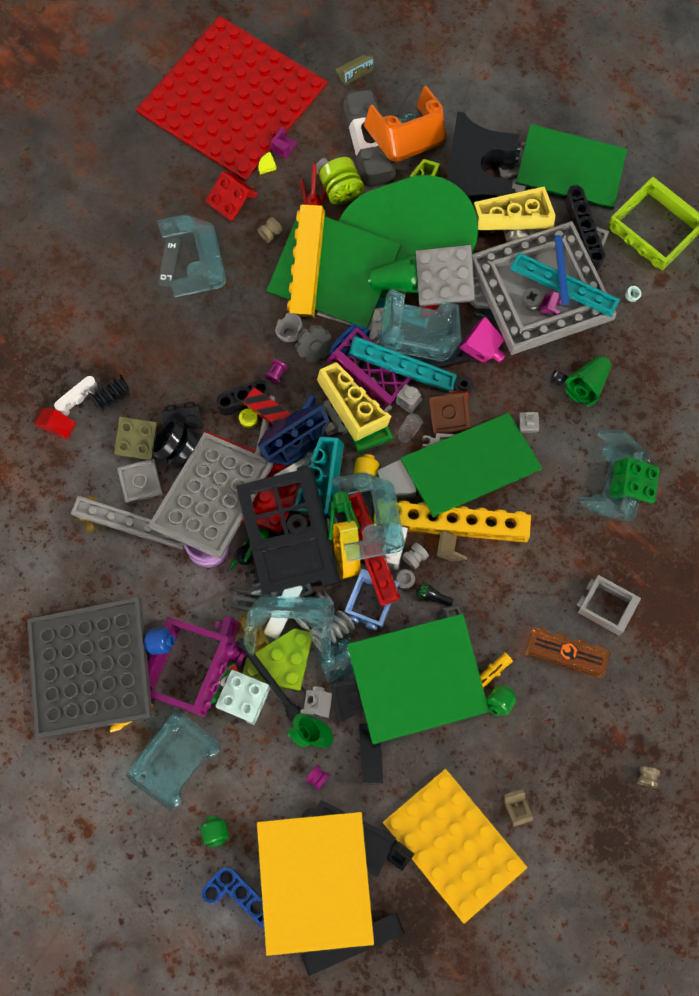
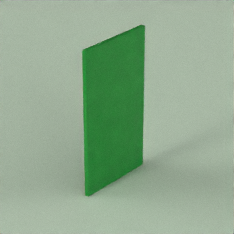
M509 413L400 458L432 517L542 470V466Z

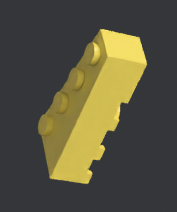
M545 187L474 202L478 230L550 229L554 227L556 215Z

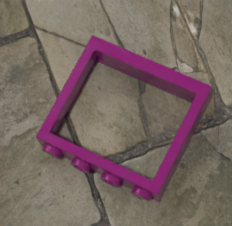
M167 617L163 628H167L174 635L175 640L180 629L218 641L220 644L194 705L154 691L170 652L160 655L151 654L148 660L151 699L204 718L208 708L210 709L214 694L218 691L220 679L226 672L227 663L230 656L234 653L233 648L236 642L228 636Z

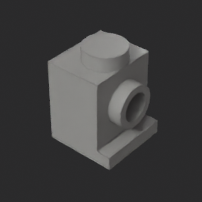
M405 384L397 394L396 404L412 414L422 401L421 394L417 388Z
M313 686L312 690L306 691L304 710L301 709V714L316 718H329L332 694L325 692L323 687Z

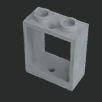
M598 575L595 580L591 579L586 589L589 592L586 597L582 595L577 604L580 608L577 613L620 636L624 632L641 598ZM597 587L628 603L617 625L586 609Z

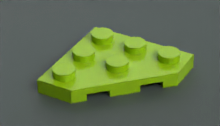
M292 629L255 654L280 688L301 692L312 638L308 631ZM246 658L243 674L266 683L249 658Z

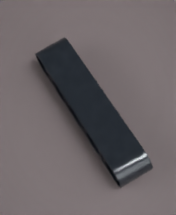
M573 185L568 189L565 204L570 219L573 221L597 271L602 267L605 251L584 190L578 185Z
M397 912L372 923L374 945L308 951L301 954L308 976L404 934L405 932Z

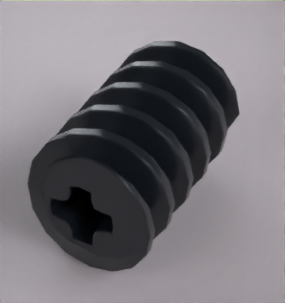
M119 374L120 380L113 377V384L110 381H106L107 387L101 384V391L93 388L94 395L88 392L95 406L101 411L104 410L103 404L110 407V400L115 404L117 403L116 397L123 400V393L130 396V389L121 374Z

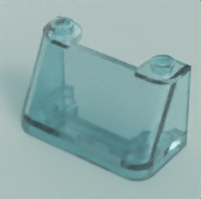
M389 290L385 298L380 346L398 353L438 361L449 359L462 341L459 305L446 302L441 304L437 310L403 304L404 296L401 293Z
M176 710L168 717L129 768L126 777L135 786L171 812L182 801L180 790L204 758H213L218 754L222 743L186 715Z

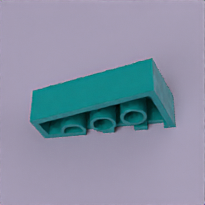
M332 437L319 438L309 467L313 468L325 518H330V502L333 501V495L338 493L344 449L342 441L339 438ZM302 487L299 488L298 497L293 506L305 503ZM307 507L292 510L295 514L309 516Z

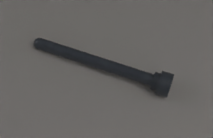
M239 638L237 644L284 705L287 718L290 721L293 720L297 714L301 713L300 706H296L295 703L292 704L244 638Z

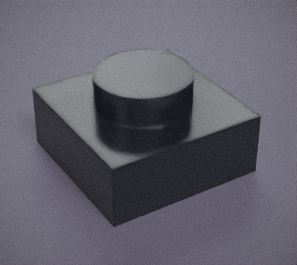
M397 841L386 859L403 871L414 853Z

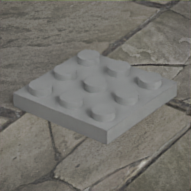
M471 245L416 251L420 307L475 301Z

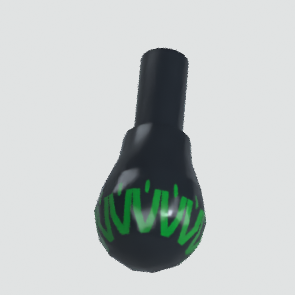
M423 583L416 589L417 597L423 601H439L452 606L454 601L453 598L440 594L439 591L429 584Z

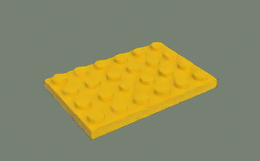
M446 769L382 822L390 833L396 837L397 841L414 853L411 859L463 924L528 868Z

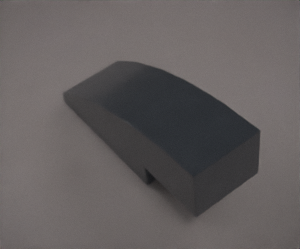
M367 723L359 724L363 785L383 784L381 742L372 744Z

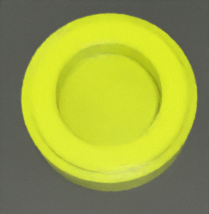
M249 408L242 410L239 414L240 424L245 428L254 427L258 422L257 413Z

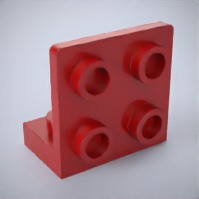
M222 171L208 195L206 203L230 221H233L248 197L255 199L258 192L233 173Z

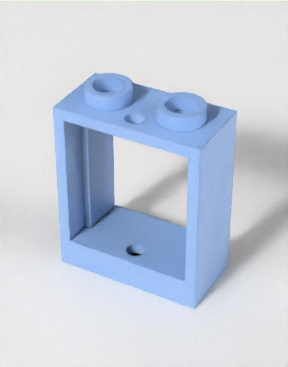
M362 569L344 613L353 623L358 624V622L366 624L365 627L371 630H382L392 603L384 607L379 621L352 611L363 583L373 586L369 572ZM394 581L398 589L399 582Z

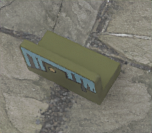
M364 54L337 68L336 75L345 86L374 71V58L372 56L367 57Z

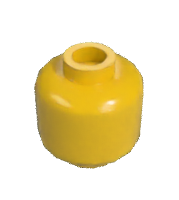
M364 454L356 459L353 475L358 482L369 484L371 481L376 480L380 464L374 459L373 455Z

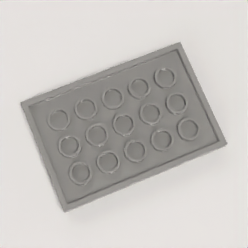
M204 432L149 523V528L221 559L244 519L236 486L265 479L273 467V462H267L264 457ZM258 493L251 495L252 502Z

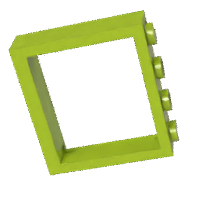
M652 177L610 218L607 227L610 228L611 232L620 236L626 244L635 248L641 256L651 261L653 266L663 271L699 235V212L656 178ZM648 194L694 229L667 257H664L621 222Z

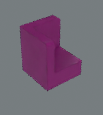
M281 127L271 140L272 152L285 159L289 157L297 146V141L286 136L284 127Z

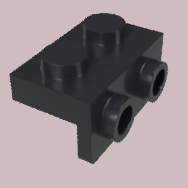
M194 401L183 403L184 406L176 407V404L168 405L161 412L163 425L171 419H176L184 425V428L189 427L192 430L203 428L200 405L195 404Z

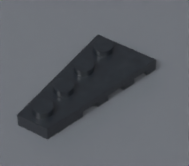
M356 679L331 683L337 723L364 711Z

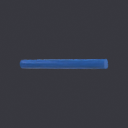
M556 235L554 238L561 304L568 305L569 297L562 236Z

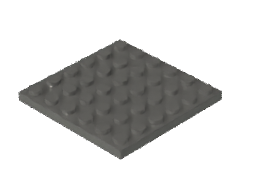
M136 597L27 619L35 738H45L153 718L147 652L143 643L145 631L141 598Z

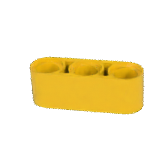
M353 520L350 523L348 521L335 523L332 534L333 547L341 579L359 576L361 564L357 525Z

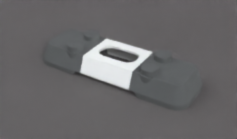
M370 90L350 93L343 101V108L362 182L366 186L391 183L396 178L394 162L387 158L376 142H365L361 129L370 105H374L380 113L377 98Z

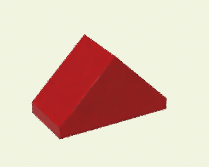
M43 408L34 425L68 440L76 426V422L55 408Z

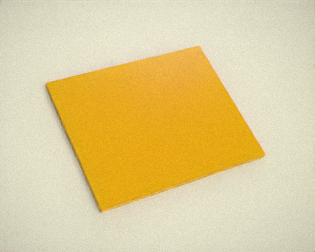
M362 812L257 822L266 956L374 945Z

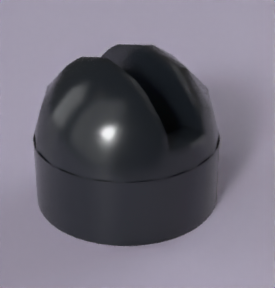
M554 370L551 380L555 383L557 379L559 380L557 385H562L568 376L558 370Z

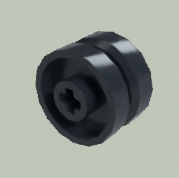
M171 419L157 435L152 447V454L160 460L166 459V462L174 468H179L192 454L198 440V433L189 427L184 428V425L176 419Z

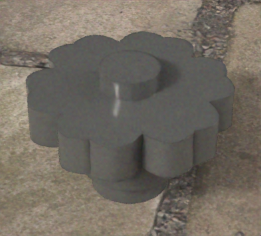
M312 325L309 329H303L298 334L297 339L299 342L295 344L298 355L304 357L307 362H317L319 358L325 359L330 353L333 339L329 331L324 330L322 326Z

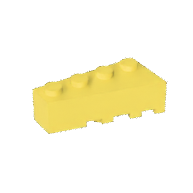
M336 362L320 369L317 381L354 441H358L387 427L392 416L387 412L385 413L379 407L380 405L375 400H372L366 394V391L359 387L353 381L354 379Z

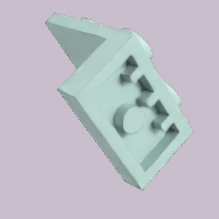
M231 670L216 703V708L244 719L247 723L255 726L270 687L266 683Z

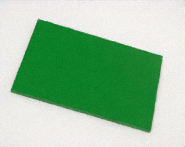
M530 124L516 184L534 189L545 187L546 192L565 197L571 186L578 185L583 188L588 203L614 209L627 148Z

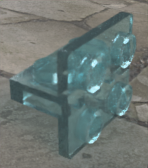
M351 638L342 639L337 644L324 648L323 652L319 651V653L315 654L328 683L354 672L347 644L353 643Z

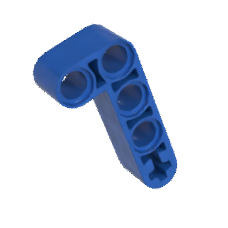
M225 867L220 869L202 889L201 895L203 900L207 903H217L228 893L265 931L264 918L262 921L259 919L263 916V908L259 914L253 913L251 909L252 904L256 901L260 902L263 907L261 896L232 868ZM226 871L232 874V880L228 884L222 881V875ZM241 886L247 889V896L244 899L238 898L236 893L237 889ZM211 887L217 890V897L214 900H210L207 897V891Z

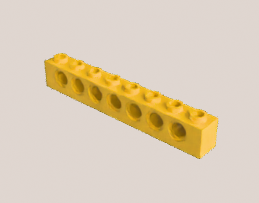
M380 499V501L375 503L374 528L388 529V525L393 524L408 528V532L441 534V531H447L455 536L528 542L530 538L531 515L522 511L507 513L506 510L488 511L486 508H476V510L468 509L466 506H458L437 515L438 519L436 521H430L427 517L431 513L424 502L411 504L409 501H399L397 503L391 502L389 499ZM396 511L399 513V516L393 518L389 513ZM410 513H416L418 515V518L413 520L410 519L408 515ZM450 516L455 517L457 522L450 523L447 521V518ZM472 518L476 521V524L470 525L466 520ZM487 520H492V521H494V522H495V526H493V527L488 526V525L486 524V521H487ZM512 522L515 527L508 528L505 523Z

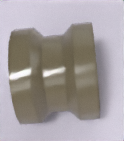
M640 766L639 772L641 774L640 778L637 779V784L658 788L657 777L660 776L661 771Z

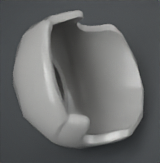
M286 313L285 318L278 320L275 332L277 337L283 342H294L298 340L297 336L303 330L301 318L297 314Z

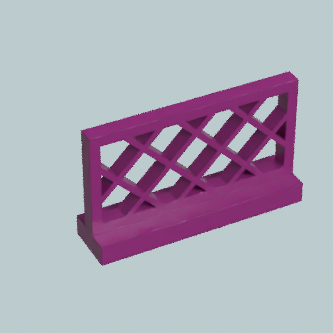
M356 327L327 361L330 364L337 362L354 379L353 381L359 387H362L366 394L372 400H375L384 411L411 378L403 376L405 378L403 382H396L395 374L397 373L382 369L377 366L378 369H370L368 362H365V369H360L356 361L363 360L346 356L342 353V348L351 347L355 334L359 338L374 343ZM370 373H378L380 382H375L371 378ZM383 373H391L392 382H384ZM385 386H393L392 396L385 391Z

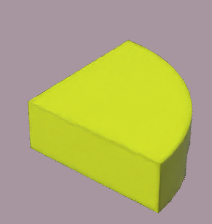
M271 152L265 154L259 162L260 175L277 170Z

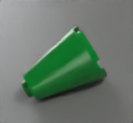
M410 255L371 269L370 274H367L368 284L372 285V288L393 289L395 291L418 293V288H415L418 283L416 262L412 263V259H415V256Z
M597 356L569 376L565 381L567 386L565 390L570 398L579 404L581 402L587 403L585 406L594 405L600 398L612 367L610 360L605 356Z

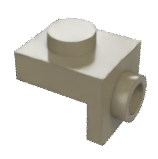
M523 789L513 790L504 795L505 807L513 827L533 821V815L526 801Z

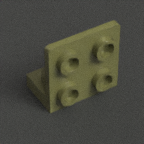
M119 417L114 454L151 460L156 430H161V423Z

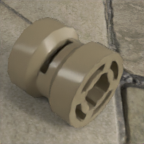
M270 217L265 225H261L257 229L260 236L266 242H270L274 239V235H278L283 231L279 222L273 217Z

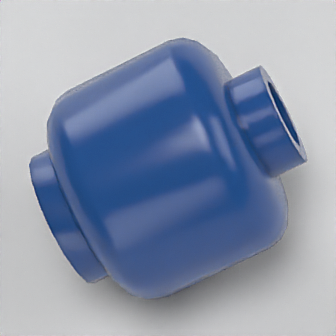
M154 628L144 635L143 643L145 649L152 655L168 654L175 644V638L167 628Z

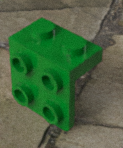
M631 457L615 460L612 482L610 484V497L614 499L630 497L649 504L654 503L660 471L659 467Z

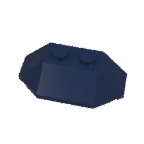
M319 404L298 410L266 430L258 443V447L265 460L289 466L316 448L319 438L323 437L326 426L329 423L323 406Z

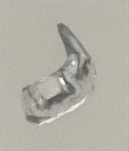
M409 413L398 431V438L401 441L407 443L415 436L423 423L421 417L415 413Z

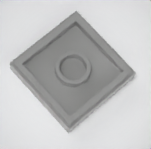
M154 458L117 468L126 505L163 495Z

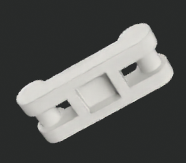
M92 376L85 377L55 402V409L68 416L70 409L80 404L88 395V392L93 394V388L98 390L95 379Z

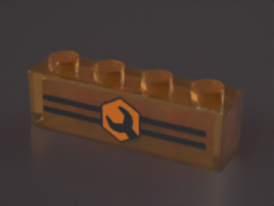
M542 627L531 630L525 655L598 678L605 676L611 652L606 651L605 647L600 645L593 647L587 645V642L581 639H575L574 641L561 633H556V635L548 633V630Z

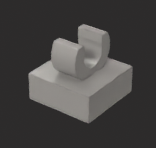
M538 412L519 413V430L521 433L539 432Z

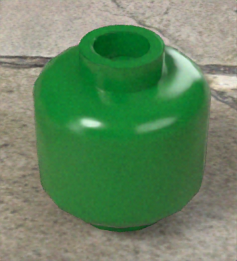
M502 685L496 686L486 701L489 711L493 715L506 716L516 704L517 699L515 692L510 687Z
M218 815L205 818L206 822L200 825L203 844L208 845L209 848L225 845V841L229 838L226 820L218 819Z

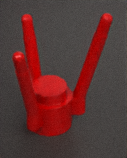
M313 164L311 193L308 197L303 179L300 180L304 205L323 206L326 188L323 189L321 198L315 193L316 164Z

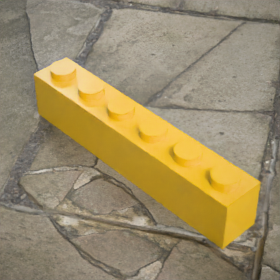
M301 205L300 210L297 211V222H299V225L295 229L297 244L293 248L295 264L291 266L293 282H290L289 285L291 300H288L287 310L290 311L289 313L297 314L300 318H314L325 217L323 206Z

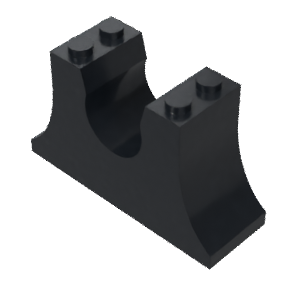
M457 112L447 180L457 185L468 196L473 207L474 202L515 193V189L512 188L513 181L503 177H491L485 171L499 167L502 170L514 169L515 163L519 162L522 142H518L519 134L503 133L483 128L471 121L465 112Z

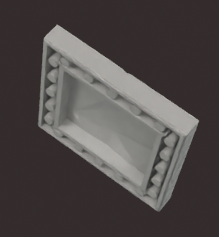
M573 221L472 254L473 271L511 355L613 321L617 315L616 311H614L612 317H609L569 298L568 305L555 306L560 311L557 315L551 313L544 315L539 312V309L530 311L524 306L523 293L527 289L537 288L541 292L542 301L544 295L554 290L510 270L511 265L520 252L558 270L554 238L556 235L562 236L566 274L607 293Z

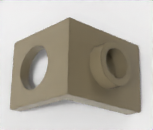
M441 531L437 556L448 561L467 560L466 556L455 552L457 536L447 531Z

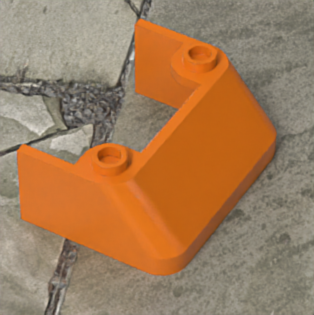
M427 86L423 87L416 105L423 116L411 121L401 123L397 117L392 115L382 117L374 105L369 107L363 126L391 161L399 162L441 146L445 142L446 128L443 107Z

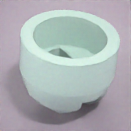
M630 286L626 290L625 298L630 302H635L641 297V290L637 286Z

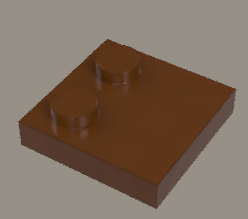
M466 391L428 396L433 435L471 428Z

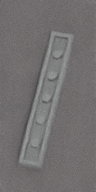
M81 496L76 498L71 511L73 516L183 550L184 543L149 528V523L152 520L150 518Z

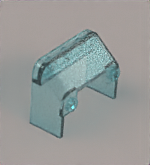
M188 214L157 220L162 238L192 231L194 233L200 261L193 262L187 267L188 277L170 281L175 297L216 289L225 285V270L215 227L212 223Z
M597 430L596 434L605 441L602 453L609 462L601 495L594 494L592 497H579V501L593 513L624 522H633L637 515L640 500L630 497L618 499L610 497L613 465L615 460L626 457L649 464V453L625 430Z
M357 473L333 478L336 493L347 492L348 494H353L358 491H371L377 523L364 528L363 541L344 544L347 561L400 552L405 546V540L394 485L390 481L368 473Z
M261 596L256 599L247 613L243 645L249 655H254L257 627L265 624L268 617L307 619L312 628L323 629L321 649L325 658H329L334 616L333 604L327 598Z

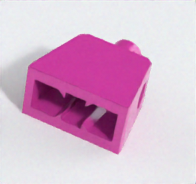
M486 317L475 324L458 347L483 363L491 358L499 363L506 356L499 349L504 338Z

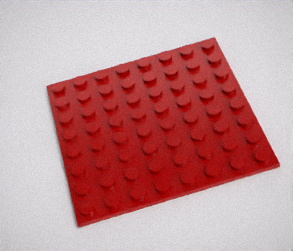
M218 16L135 110L246 181L259 166L261 158L272 151L271 140L280 128L284 127L287 133L326 87L328 81L223 17Z

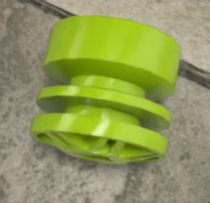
M348 157L336 158L320 169L319 178L323 187L326 188V194L333 205H343L352 202L363 193L364 184L361 181L360 175L357 174V169L352 159Z

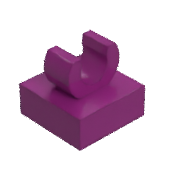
M553 291L544 295L539 312L544 315L548 313L553 315L559 314L560 311L555 306L562 305L561 300L558 299L560 294Z
M224 616L223 622H215L214 629H218L219 634L228 636L235 641L240 622L232 617Z

